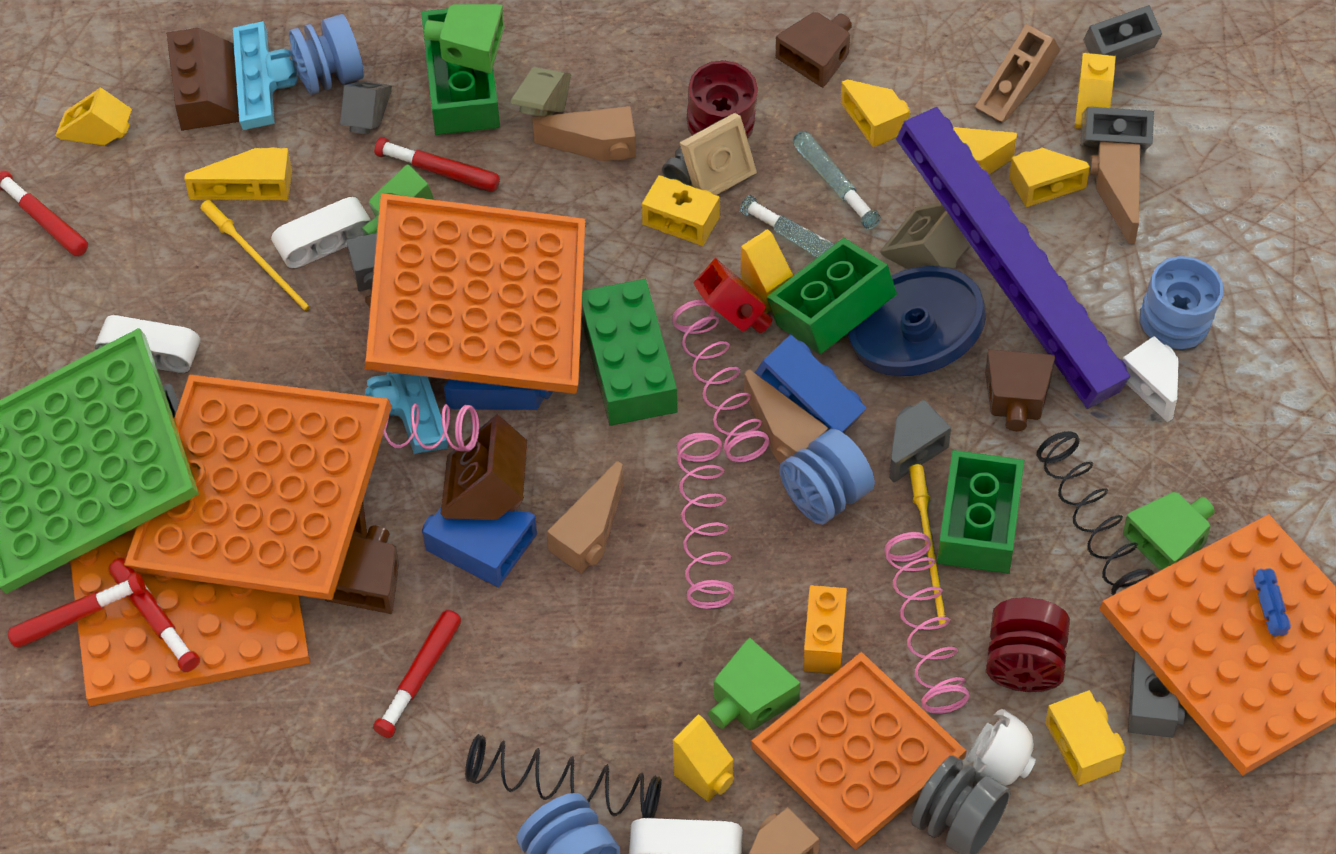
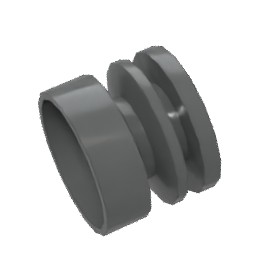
M954 755L949 756L923 787L913 811L911 822L919 830H924L928 827V835L932 838L939 837L950 827L946 839L947 847L959 854H977L998 825L1008 804L1011 791L1008 787L989 776H985L972 787L976 769L971 765L962 769V760Z

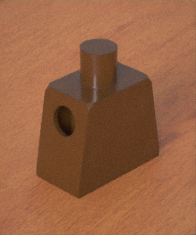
M812 12L776 36L775 58L823 88L849 54L850 34L848 31L852 28V23L846 15L841 13L832 20H829L818 12Z
M988 349L985 375L990 412L994 416L1006 417L1005 426L1007 429L1016 432L1023 431L1027 427V419L1038 420L1041 418L1052 379L1055 355Z
M373 525L369 527L365 539L351 537L333 599H325V601L392 614L399 560L396 546L387 543L390 535L387 529Z

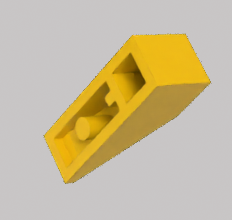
M254 148L186 173L184 180L189 200H289L292 175L288 148Z

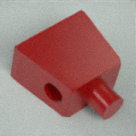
M716 257L693 282L705 303L742 332H745L751 326L758 333H763L771 325L773 318L764 311L766 305L760 296Z

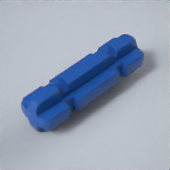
M1261 568L1256 571L1253 579L1256 589L1261 591L1258 593L1264 616L1269 620L1266 622L1269 633L1272 636H1284L1288 634L1291 624L1288 615L1284 613L1286 608L1280 588L1275 584L1278 582L1275 572L1271 568L1265 570Z

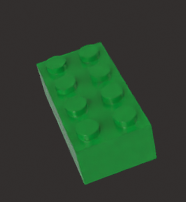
M448 8L421 11L423 35L426 21L444 22ZM424 38L435 135L500 128L494 69H492L491 73H486L446 62L441 57L440 41L425 40Z
M646 278L583 290L581 321L609 426L678 413L677 387Z

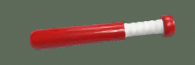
M380 137L375 145L374 153L378 157L389 155L390 157L410 162L414 167L481 190L494 192L500 183V177L495 172L421 150L414 151L394 145L385 137Z
M0 171V190H5L19 202V206L73 256H81L87 251L88 242L85 238L41 203L35 196L27 193L13 181V176L10 172Z
M125 558L115 559L108 568L109 574L117 585L128 580L130 574L137 573L134 569L124 566ZM145 585L146 591L141 595H135L134 593L127 595L128 599L148 622L160 639H164L168 647L171 648V651L174 652L178 659L177 663L180 670L189 672L195 669L200 663L199 655L186 647V644L176 633L174 624L162 610L147 586Z
M132 573L128 576V580L119 585L110 587L103 592H93L11 627L8 630V639L17 648L28 645L78 620L103 610L105 605L120 600L132 593L135 595L143 594L146 591L144 580L139 573Z
M445 610L437 619L408 672L398 686V694H396L392 704L389 705V709L386 710L382 718H378L374 722L373 729L379 735L386 738H391L396 731L395 723L398 721L404 708L410 700L414 699L461 624V617L456 612Z

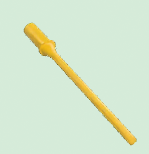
M211 200L204 201L200 209L215 223L219 231L232 236L304 311H308L310 306L236 232L233 220L228 219Z
M915 464L909 468L914 495L912 500L920 511L923 532L930 538L931 547L927 551V556L935 560L927 513L928 502L931 498L927 492L924 468L920 464ZM935 561V564L930 567L933 587H940ZM933 590L934 594L939 592V590ZM942 595L935 597L938 617H945ZM938 620L939 625L946 622V620Z

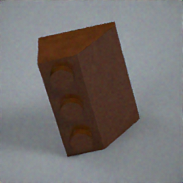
M201 28L166 32L174 101L181 131L239 122L234 43Z
M498 414L479 428L478 439L472 450L456 451L454 449L447 455L440 513L445 519L498 520L507 511H515L524 499L527 439ZM471 436L463 442L464 446L470 442Z

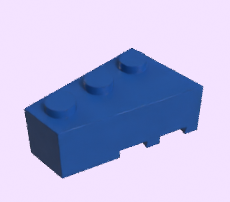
M791 334L762 361L755 374L829 429H837L845 433L867 409L862 404L861 398L857 393L847 389L837 379L836 374L830 367L822 365L811 354L809 347L804 342L796 340Z

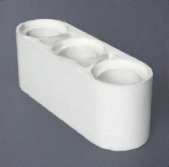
M348 197L278 227L273 232L271 240L286 266L298 268L347 247L346 240L365 236L361 228L370 222L371 219L357 198Z
M111 315L105 319L94 350L140 328L146 335L157 369L177 373H185L190 370L201 340L195 331L185 327L118 315Z
M641 818L631 823L629 854H742L743 829L740 825L727 821Z

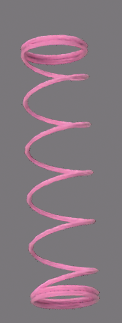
M704 300L687 302L674 312L672 323L677 330L685 333L682 340L683 350L688 355L696 358L692 367L693 375L699 381L707 383L703 390V399L708 406L717 409L713 418L714 427L719 432L728 435L724 443L727 458L735 462H746L755 459L766 451L770 444L766 433L755 431L761 426L762 421L750 419L737 425L731 432L721 430L716 420L720 409L728 410L741 407L751 399V395L749 393L733 395L726 399L719 407L711 404L706 397V390L709 384H721L731 381L739 375L740 369L738 367L725 368L712 376L709 381L700 378L696 373L695 367L699 358L708 359L720 356L729 349L730 344L725 341L713 343L703 349L698 356L690 353L686 348L685 340L688 333L698 334L710 331L719 323V318L714 316L715 310L710 307V314L693 325H678L676 323L677 317L686 309L696 305L709 306ZM712 319L716 320V323L707 329L693 331L707 325ZM719 344L726 345V348L717 354L701 356L713 346ZM737 370V373L728 379L712 381L723 372ZM748 396L744 402L738 405L723 407L727 402L736 397ZM759 422L751 430L734 433L745 424ZM731 435L736 436L728 443ZM755 436L765 439L763 446L751 454L738 457L730 454L731 448L743 439Z
M414 403L411 408L413 432L410 438L401 445L391 442L386 433L388 420L383 434L389 444L395 448L406 446L415 436L423 448L432 450L446 437L450 446L456 451H470L474 448L478 439L479 419L476 410L470 405H464L459 410L455 422V437L459 446L456 447L452 444L447 434L450 409L445 404L442 409L443 434L435 445L426 446L420 441L416 432L419 423V407L417 403ZM416 407V421L414 424V410ZM468 409L472 416V436L470 442L464 446L462 440V421ZM447 410V418L445 425V411Z
M693 433L683 437L677 443L678 464L687 473L679 484L680 493L689 501L684 507L681 517L684 525L692 530L686 536L683 546L687 555L694 559L685 571L686 579L691 585L687 591V600L698 608L711 609L722 607L734 598L733 585L729 582L718 580H705L693 584L689 578L690 568L696 561L710 565L723 564L731 559V555L726 552H711L696 558L687 549V541L694 532L715 536L724 534L729 530V527L724 523L714 522L693 529L685 520V512L692 503L703 507L720 506L726 502V497L714 493L702 495L691 500L683 491V483L689 475L702 479L717 478L724 473V469L716 465H705L689 472L683 467L681 457L693 462L711 460L722 451V441L709 433ZM690 440H693V441L689 442L688 444H686L682 449H680V447H681L685 442L690 441ZM713 440L718 444L716 451L704 456H692L683 453L688 446L695 442ZM705 468L721 470L719 474L713 476L694 474V472ZM716 496L723 498L722 502L716 504L695 502L706 497ZM719 525L725 527V530L714 533L699 531V529L708 526ZM712 555L727 556V559L711 562L701 560ZM716 586L723 587L726 590L711 591L702 588ZM695 590L711 594L730 592L727 598L716 602H700L691 597Z
M920 532L903 533L889 540L885 545L884 551L889 564L900 569L893 579V588L896 593L908 598L900 609V617L903 622L915 628L907 639V647L913 654L923 658L915 669V678L923 686L931 688L922 698L921 704L923 709L930 713H948L964 706L969 700L970 695L969 691L962 687L966 681L962 677L950 678L935 686H931L922 682L918 676V669L926 659L938 660L949 658L955 655L958 649L955 647H944L925 656L915 652L911 646V638L918 629H938L949 624L951 619L942 616L935 617L918 626L909 623L905 619L904 608L911 599H932L941 595L943 589L940 587H929L911 596L904 595L899 591L896 586V580L903 570H925L933 566L936 561L929 557L919 558L926 554L931 547L930 538ZM920 538L927 542L924 548L909 555H893L889 552L892 545L905 539ZM892 560L901 562H911L901 567L893 563ZM921 561H932L931 564L924 567L907 568ZM939 590L937 594L931 596L915 597L926 591ZM947 620L945 623L937 626H924L933 621ZM955 650L944 656H932L942 651ZM957 680H958V681H962V682H960L959 684H956V685H944V686H941V685H943V684H946V683L952 682V681H957ZM960 691L965 694L963 699L948 706L930 707L926 705L928 699L943 692Z

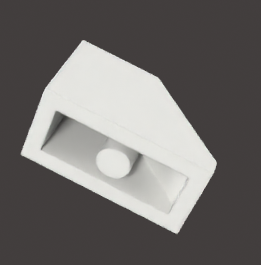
M1153 336L1123 357V362L1131 376L1126 384L1166 422H1169L1173 419L1177 402L1178 357L1171 347L1162 344Z

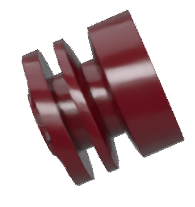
M721 60L709 62L694 72L688 86L686 117L688 130L692 136L736 113L741 116L747 139L749 138L755 124L758 87L755 77L747 68L736 62Z
M1029 597L1011 598L1000 602L993 608L990 639L992 641L989 642L986 673L990 679L1000 686L1023 692H1044L1059 686L1063 682L1067 656L1065 648H1067L1070 618L1067 612L1049 601Z

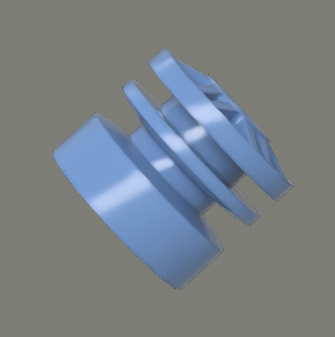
M344 14L321 20V36L317 35L311 24L304 25L306 40L299 28L289 30L292 61L299 79L304 83L310 95L319 93L318 78L325 90L331 89V73L334 72L343 85L364 78L359 49Z
M1177 256L1168 258L1157 265L1151 276L1147 293L1140 308V323L1144 332L1150 338L1155 336L1162 344L1168 345L1173 349L1195 347L1204 341L1223 298V282L1219 274L1208 263L1194 257Z
M829 429L809 443L808 450L802 448L793 456L780 463L779 467L781 481L794 504L807 518L821 525L834 518V515L844 511L846 503L853 504L874 489L875 480L866 457L847 435L837 429Z
M579 793L560 796L541 806L529 816L520 827L516 836L517 844L527 854H620V846L608 829L598 824L597 813L590 809V803L585 796Z

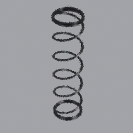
M1064 431L1054 434L1041 443L1036 456L1040 462L1044 463V470L1047 475L1063 479L1058 489V496L1066 504L1077 505L1073 515L1075 527L1081 531L1093 532L1087 543V550L1090 555L1100 559H1108L1102 571V578L1106 583L1112 585L1111 594L1113 596L1119 587L1134 585L1153 575L1154 572L1150 569H1137L1122 576L1115 583L1107 579L1106 568L1110 561L1131 553L1137 548L1138 543L1131 542L1126 544L1111 556H1098L1093 553L1091 541L1094 535L1099 531L1116 526L1121 522L1123 516L1115 515L1110 517L1096 529H1084L1077 524L1076 514L1082 505L1100 500L1107 494L1108 489L1100 488L1095 490L1078 503L1069 502L1063 498L1061 489L1064 482L1069 478H1074L1088 472L1092 468L1093 462H1084L1076 466L1066 476H1055L1050 473L1047 463H1055L1067 458L1077 449L1080 443V438L1075 432ZM1064 438L1050 450L1046 458L1041 457L1043 450L1047 446ZM1075 438V442L1070 448L1059 455L1050 457L1053 451L1062 443ZM1090 464V466H1089L1088 468H1086L1085 470H1083V471H1081V472H1079V473H1076V474L1071 475L1073 472H1075V471L1078 470L1079 468H1081V467H1083V466H1085V465ZM1105 491V492H1104L1103 494H1101L1100 496H1098V497H1096V498H1094V499H1092V500L1087 501V500H1088L1090 497H1092L1093 495H1095V494H1097V493H1099V492ZM1116 518H1119L1116 522H1114V523H1112V524H1110V525H1108V526H1106V527H1103V526H1104L1105 524H1107L1108 522H1110V521H1112V520H1114V519H1116ZM1134 545V547H1132L1131 549H1129V550H1127V551H1125V552H1123V553L1118 554L1119 552L1123 551L1124 549H1126V548H1128V547ZM1140 575H1146L1145 577L1137 581L1125 583L1131 580L1132 578L1138 577Z
M480 734L474 737L465 767V779L467 782L475 784L482 782L493 769L501 753V777L507 791L513 792L522 785L536 759V787L541 799L547 800L557 792L569 767L571 793H574V757L572 756L569 758L554 790L549 796L545 797L542 795L539 782V748L535 750L519 783L514 788H509L505 779L504 740L501 741L485 775L480 780H477L484 760L486 739ZM605 765L587 801L590 802L605 774L606 805L610 815L615 817L626 808L640 781L642 818H654L661 792L662 779L660 776L657 777L655 775L652 777L644 801L643 772L640 773L625 803L617 813H614L609 802V765Z

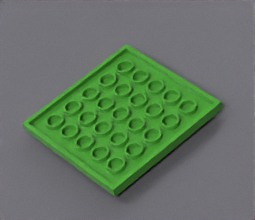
M140 328L0 400V589L6 594L199 495L146 335Z

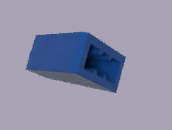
M449 379L444 386L446 405L451 409H461L464 405H470L476 410H537L544 398L549 399L553 392Z
M440 507L435 515H430L426 519L422 528L426 551L498 588L537 535L535 515L523 511H507L498 520L445 519L440 514Z

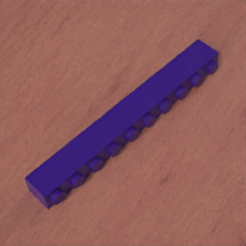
M934 107L904 121L896 141L1045 351L1050 355H1055V365L1084 406L1088 409L1120 393L1131 377L1125 363L1117 358L1109 347L1104 334L1096 329L1089 319L1084 306L1076 301L1068 290L1066 281L1061 276H1058L1049 263L1046 253L1038 248L1030 237L1025 224L1018 220L1010 209L1007 199L1000 195L992 184L989 174L974 159L969 146L963 143L956 134L951 121L944 117L938 107Z

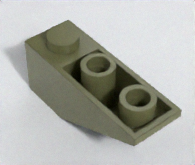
M532 67L512 97L511 104L520 105L519 112L537 116L554 115L555 111L564 112L571 74Z

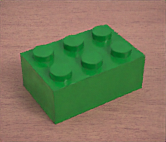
M843 237L769 294L767 299L777 326L821 355L895 297L897 292L888 264Z
M952 450L937 564L1010 574L1024 459Z

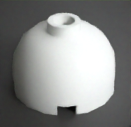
M1000 709L994 714L1000 719L994 726L987 722L977 737L967 760L969 762L974 761L972 765L976 769L974 781L979 782L985 776H989L1007 786L1012 784L1019 776L1025 779L1031 772L1036 759L1031 757L1034 743L1032 734L1027 726L1016 716L1004 709Z

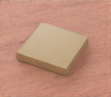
M736 113L680 142L694 188L707 190L714 195H718L757 173L741 116Z

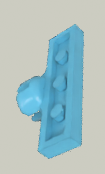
M264 21L234 27L233 41L239 122L243 130L275 124L273 92L276 89H285L297 84L298 76L295 77L297 73L292 59L289 58L291 56L290 50L279 49L269 52L267 29Z
M387 372L386 375L374 376L367 380L368 387L366 388L365 395L389 399L392 405L389 416H399L403 420L408 438H410L413 432L411 408L414 403H417L419 407V423L416 430L418 438L426 446H433L440 440L443 434L442 417L428 377ZM416 407L414 410V424L416 421ZM415 436L410 441L414 454L447 449L449 444L446 437H444L437 447L428 450L418 443Z

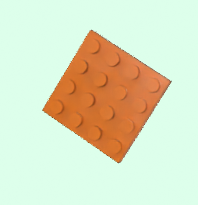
M862 652L751 740V748L855 850L920 796L926 782L943 761L953 755L963 760L966 758L967 752L964 747Z

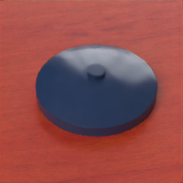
M940 266L916 267L891 275L897 295L848 333L856 356L868 368L891 376L921 375L949 365L964 355L975 344L985 325L986 307L977 284L964 273Z

